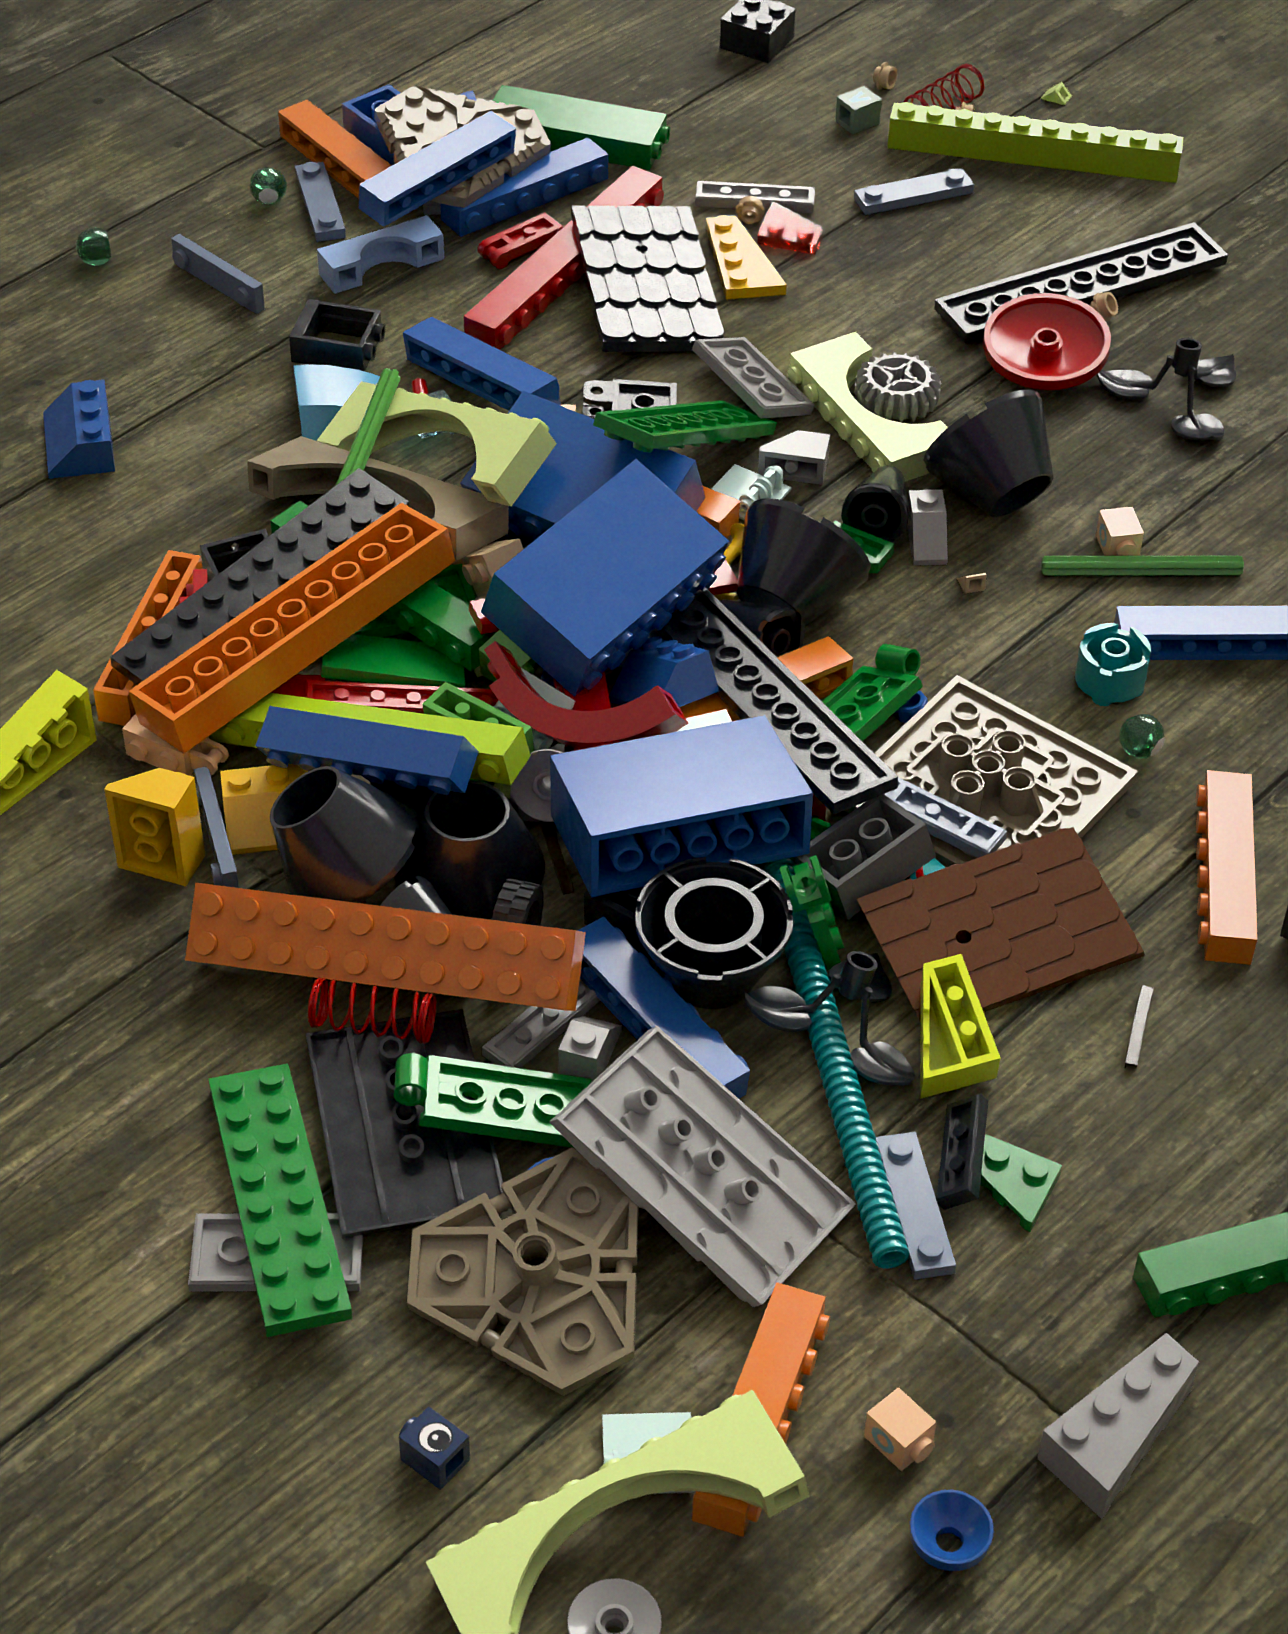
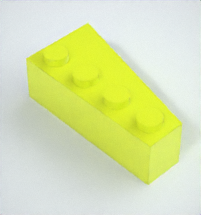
M58 670L41 685L0 729V815L97 741L88 688Z

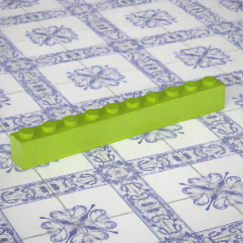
M903 102L893 104L887 148L1177 183L1184 137H1178L1173 134L1146 133L1142 130H1120L1109 126L1104 128L1095 127L1084 123L1070 124L1061 123L1056 120H1036L1025 116L1011 117L998 113H978L967 109L952 110L944 109L940 106L927 107Z
M269 693L209 736V739L215 742L257 748L255 745L269 706L464 736L479 751L470 779L512 785L530 758L523 727Z

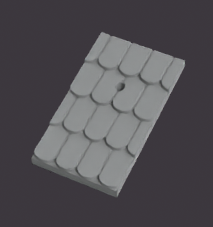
M658 1026L649 1029L638 1041L630 1046L613 1064L549 1121L595 1169L600 1168L638 1207L646 1209L697 1261H702L740 1300L748 1302L752 1307L762 1305L772 1295L776 1282L782 1284L856 1205L851 1198Z

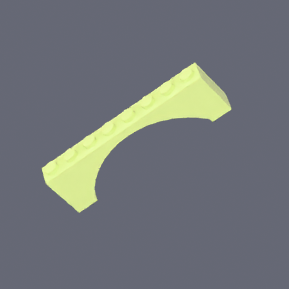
M361 381L317 441L350 451L377 383L371 384ZM397 388L370 454L391 443L421 433L448 431L463 434L473 439L476 448V472L471 480L488 501L512 507L557 443L549 434V427L538 418L528 419L511 412L509 414L501 413L489 407L483 409L474 407L466 402L463 404L456 403L444 397L438 399L429 397L424 393L416 394L407 392L402 388Z
M751 1390L743 1395L729 1397L719 1408L703 1416L689 1418L679 1429L663 1437L649 1439L639 1450L622 1459L615 1458L606 1462L599 1471L588 1477L566 1483L557 1493L550 1497L524 1505L512 1517L500 1523H491L484 1526L474 1537L458 1545L453 1544L442 1548L434 1558L426 1561V1564L460 1634H519L521 1619L529 1595L541 1571L552 1555L571 1534L606 1509L648 1494L668 1491H698L742 1500L764 1509L768 1518H771L808 1498L809 1493L803 1472L755 1392Z

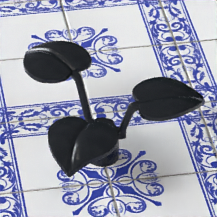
M1180 338L1176 341L1174 356H1167L1166 363L1154 381L1147 374L1136 370H1101L1097 374L1100 384L1114 396L1124 399H1143L1149 396V389L1154 390L1157 388L1170 366H1172L1175 374L1188 377V416L1181 415L1173 418L1171 421L1173 432L1185 439L1196 441L1221 440L1224 436L1223 424L1216 417L1210 414H1194V380H1199L1202 384L1211 387L1232 385L1236 380L1234 354L1199 360L1202 348L1201 342L1193 338Z
M860 951L848 953L845 961L834 965L828 973L830 983L810 1005H806L804 999L799 994L784 987L768 986L758 988L751 993H744L745 1003L759 1020L774 1029L785 1032L807 1030L812 1022L808 1014H813L835 988L848 999H861L859 1043L862 1048H855L851 1052L850 1060L853 1062L854 1070L863 1078L882 1085L902 1086L914 1083L915 1073L908 1060L899 1050L886 1042L880 1041L870 1044L867 1039L869 1002L885 1001L889 999L892 993L891 982L882 968L878 953L866 954Z

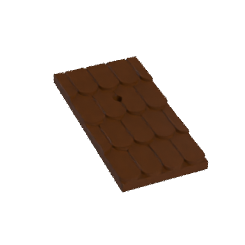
M1074 827L1062 828L1022 844L1019 842L963 864H954L914 880L910 878L857 898L919 1020L920 985L924 963L962 954L982 1010L986 1012L1145 956L1134 932ZM965 940H970V942L966 944H961Z

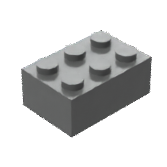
M883 794L866 801L810 841V853L795 856L794 860L796 865L808 862L810 869H813L809 857L817 855L832 900L830 901L832 908L849 920L862 910L857 898L902 882L935 858L936 854L926 823Z

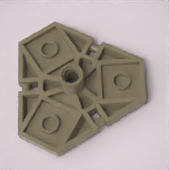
M411 86L374 110V119L390 154L394 153L395 164L489 111H493L516 127L514 153L430 200L431 202L465 208L504 183V174L513 177L550 153L551 143L535 111L518 105H506L502 102L496 103L495 101H486L482 98H477L476 101L467 99L466 95H456L451 92L446 93L440 90L438 92L435 89Z
M573 1147L502 1183V1194L489 1199L485 1192L413 1229L407 1295L408 1308L412 1312L437 1326L443 1327L444 1330L454 1333L457 1337L468 1341L469 1344L477 1348L484 1345L491 1349L494 1358L504 1361L507 1365L520 1370L521 1373L527 1376L529 1375L537 1382L562 1396L635 1358L636 1273H633V1266L637 1265L639 1207L600 1168L595 1169ZM511 1208L514 1214L501 1220L498 1214ZM533 1259H546L545 1262H543L540 1265H528V1263ZM602 1268H616L615 1273H602ZM499 1322L506 1326L501 1335L494 1332Z

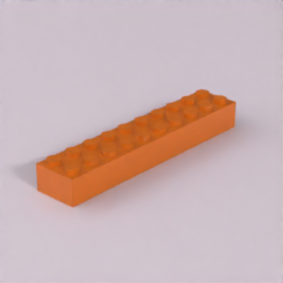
M400 503L129 690L139 723L185 754L454 563L455 557L448 528L411 507Z
M195 883L185 961L315 978L324 977L325 979L576 1011L586 932Z

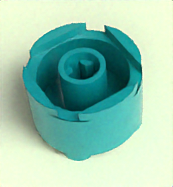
M1104 623L1088 629L1084 634V638L1079 646L1075 680L1079 688L1092 697V701L1099 706H1109L1112 703L1128 701L1141 696L1144 692L1150 662L1151 645L1148 639L1134 628L1130 627L1129 632L1118 629L1119 624Z

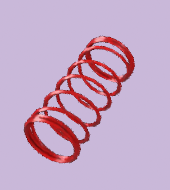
M967 63L962 64L953 72L947 73L932 84H928L923 89L907 96L903 102H908L911 98V103L913 104L915 98L921 102V106L930 107L926 100L923 99V94L926 92L931 94L934 106L936 104L933 96L939 102L940 107L943 108L938 97L933 94L934 86L941 88L942 97L946 104L952 110H956L950 93L943 87L944 80L951 82L952 91L961 102L958 107H961L962 102L970 103L973 99H977L983 94L985 89L984 80L976 67ZM961 69H969L978 76L981 88L978 95L974 96L970 81L959 73ZM959 76L968 82L972 95L966 93L961 87ZM953 84L958 88L962 100L957 96ZM943 90L948 94L951 105L947 102ZM963 95L966 98H968L969 101H964Z
M319 977L314 981L308 1003V1022L310 1027L317 1029L323 1025L329 1015L332 1028L338 1032L346 1025L350 1017L351 1027L359 1035L366 1029L371 1019L372 1030L379 1038L387 1032L392 1022L393 1033L400 1040L407 1036L412 1025L414 1036L419 1043L426 1044L430 1040L436 1015V998L433 993H426L424 995L417 1022L416 1015L420 994L418 991L415 992L410 1022L405 1033L400 1037L397 1034L395 1009L399 993L397 988L393 992L392 1009L388 1022L382 1033L379 1034L376 1031L374 1020V1007L378 992L376 985L372 989L368 1017L364 1026L358 1031L355 1028L353 1019V1005L357 984L355 982L352 983L349 1009L340 1027H335L332 1016V1003L335 995L336 981L333 979L330 983L329 996L327 980L324 977ZM321 987L319 1009L317 1016H315L317 997L319 989ZM427 1010H428V1017H427V1022H426V1027H425L426 1015H427Z

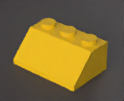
M288 764L287 768L270 765L220 771L226 832L232 855L278 850L270 822L271 808L282 791L295 779L308 771L293 764Z
M157 768L107 784L104 791L118 868L187 886L205 857L195 777L181 772Z

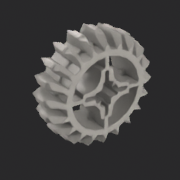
M893 351L892 355L881 353L879 358L870 357L869 362L862 363L855 377L854 393L859 404L877 416L887 418V420H899L901 423L904 419L914 422L917 416L925 418L927 412H933L934 406L940 398L941 381L940 376L936 373V368L930 366L929 361H920L919 355L910 357L907 355V352L903 355H897Z

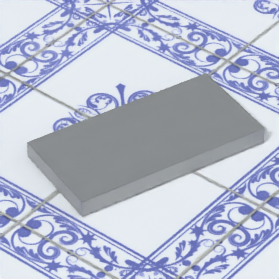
M745 337L695 340L692 350L760 418L812 414L815 405Z
M238 1213L196 1214L188 1282L189 1291H256ZM327 1213L347 1291H360L363 1236L359 1235L342 1239L338 1213Z

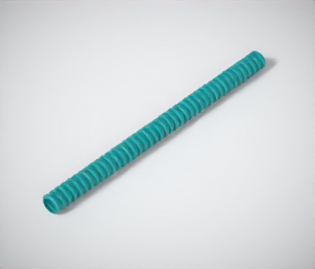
M789 858L766 863L763 870L779 882L786 892L779 867L787 865L791 876L795 875L794 862ZM806 909L796 913L793 910V929L790 940L785 948V955L788 958L787 962L793 976L796 993L804 999L806 1005H810L823 992L830 981L827 977L822 954L812 931ZM832 991L813 1014H808L812 1022L807 1031L809 1032V1039L817 1061V1067L820 1071L825 1095L828 1099L831 1116L834 1120V1127L837 1130L836 1134L842 1149L843 1158L845 1159L848 1176L851 1180V1187L854 1190L857 1208L860 1211L863 1229L866 1232L872 1261L879 1268H894L903 1264L909 1258L910 1251L906 1245L907 1241L903 1235L897 1207L894 1204V1197L891 1193L885 1167L881 1161L882 1157L878 1151L879 1147L873 1132L872 1123L870 1122L869 1113L867 1112V1106L864 1102V1096L861 1092V1086L858 1082V1075L853 1068V1062L850 1060V1048L847 1044V1038L844 1034V1028L841 1024V1018L838 1014V1008Z

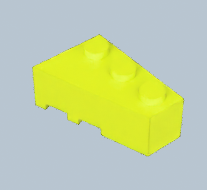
M962 954L924 963L920 985V1099L997 1078L1001 1058Z

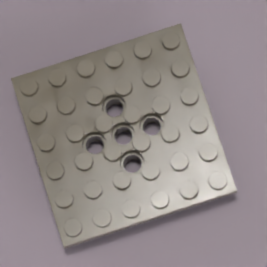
M958 675L875 752L899 778L1007 830L1006 840L997 850L1019 842L1020 844L1062 828L1074 827L1078 836L1082 838L1136 782L1138 774L1137 770ZM861 803V804H859V805H856V806H854V807H851V808H849V809H847V810H844V811L849 814V813H851L853 810H855L856 808H858L859 806H861L863 803ZM929 834L936 854L935 859L945 867L963 864L977 858Z

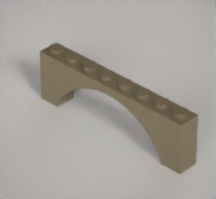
M300 436L247 460L249 492L273 500L285 496L325 494L336 486L349 451ZM368 458L364 472L408 500L409 507L448 528L455 561L508 534L507 505L488 501L482 493Z

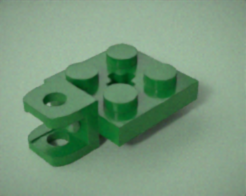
M815 855L809 857L813 869H810L808 862L793 866L795 872L793 876H791L787 865L781 866L779 869L794 913L806 909L812 931L827 970H829L834 965L841 963L838 950L845 947L838 926L831 928V926L836 925V918L830 902L832 900L818 857Z

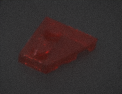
M772 202L758 232L757 244L815 255L823 238V228L780 204Z

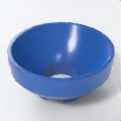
M941 1490L925 1496L915 1506L909 1526L911 1542L919 1556L928 1564L947 1571H961L978 1564L987 1554L994 1532L992 1518L985 1506L975 1497L956 1490ZM944 1533L954 1534L960 1538L962 1547L955 1552H946L938 1547L936 1538Z

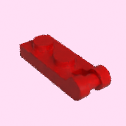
M542 213L480 242L477 251L485 259H490L491 264L497 269H503L510 260L543 246L563 226L548 214Z

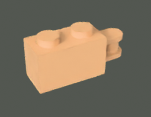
M136 714L122 728L127 755L135 760L144 761L170 771L181 772L190 776L194 769L207 767L210 775H213L218 770L217 764L225 762L229 757L228 750L222 744L210 740L209 736L184 754L142 726Z

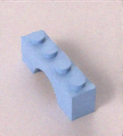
M426 215L317 249L319 275L336 294L361 286L364 273L372 266L391 261L404 262L418 268L443 260V233Z

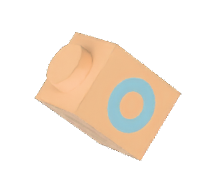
M1133 507L1100 510L1096 538L1104 556H1140L1144 532Z
M898 1387L867 1412L864 1437L899 1470L903 1471L914 1461L916 1463L922 1462L932 1452L935 1446L933 1441L936 1421Z

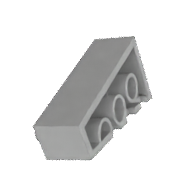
M1167 1333L1045 1428L1041 1439L1038 1460L1103 1519L1119 1491L1123 1490L1130 1480L1136 1466L1148 1454L1161 1430L1165 1429L1190 1393L1199 1361Z

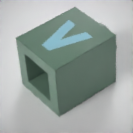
M865 86L837 96L835 122L851 134L880 124L882 99Z

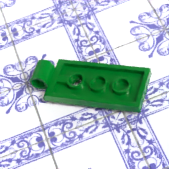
M891 644L881 645L875 656L876 668L869 666L860 667L822 702L863 742L864 739L884 724L894 712L905 705L923 687L919 677L914 676L920 668L921 657L916 649Z
M408 1053L400 1056L396 1061L394 1097L403 1105L424 1106V1112L420 1115L419 1126L573 1147L549 1121L592 1083V1079L428 1055L425 1058L419 1054ZM464 1096H471L475 1100H468Z

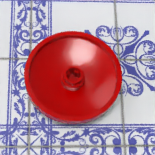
M1052 293L1024 295L1004 303L989 317L985 325L983 339L985 356L994 370L1011 382L1040 390L1066 389L1090 380L1105 366L1111 344L1109 327L1104 318L1094 308L1078 299Z

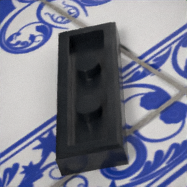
M981 1093L947 1104L936 1197L937 1204L943 1210L979 1199L988 1100Z

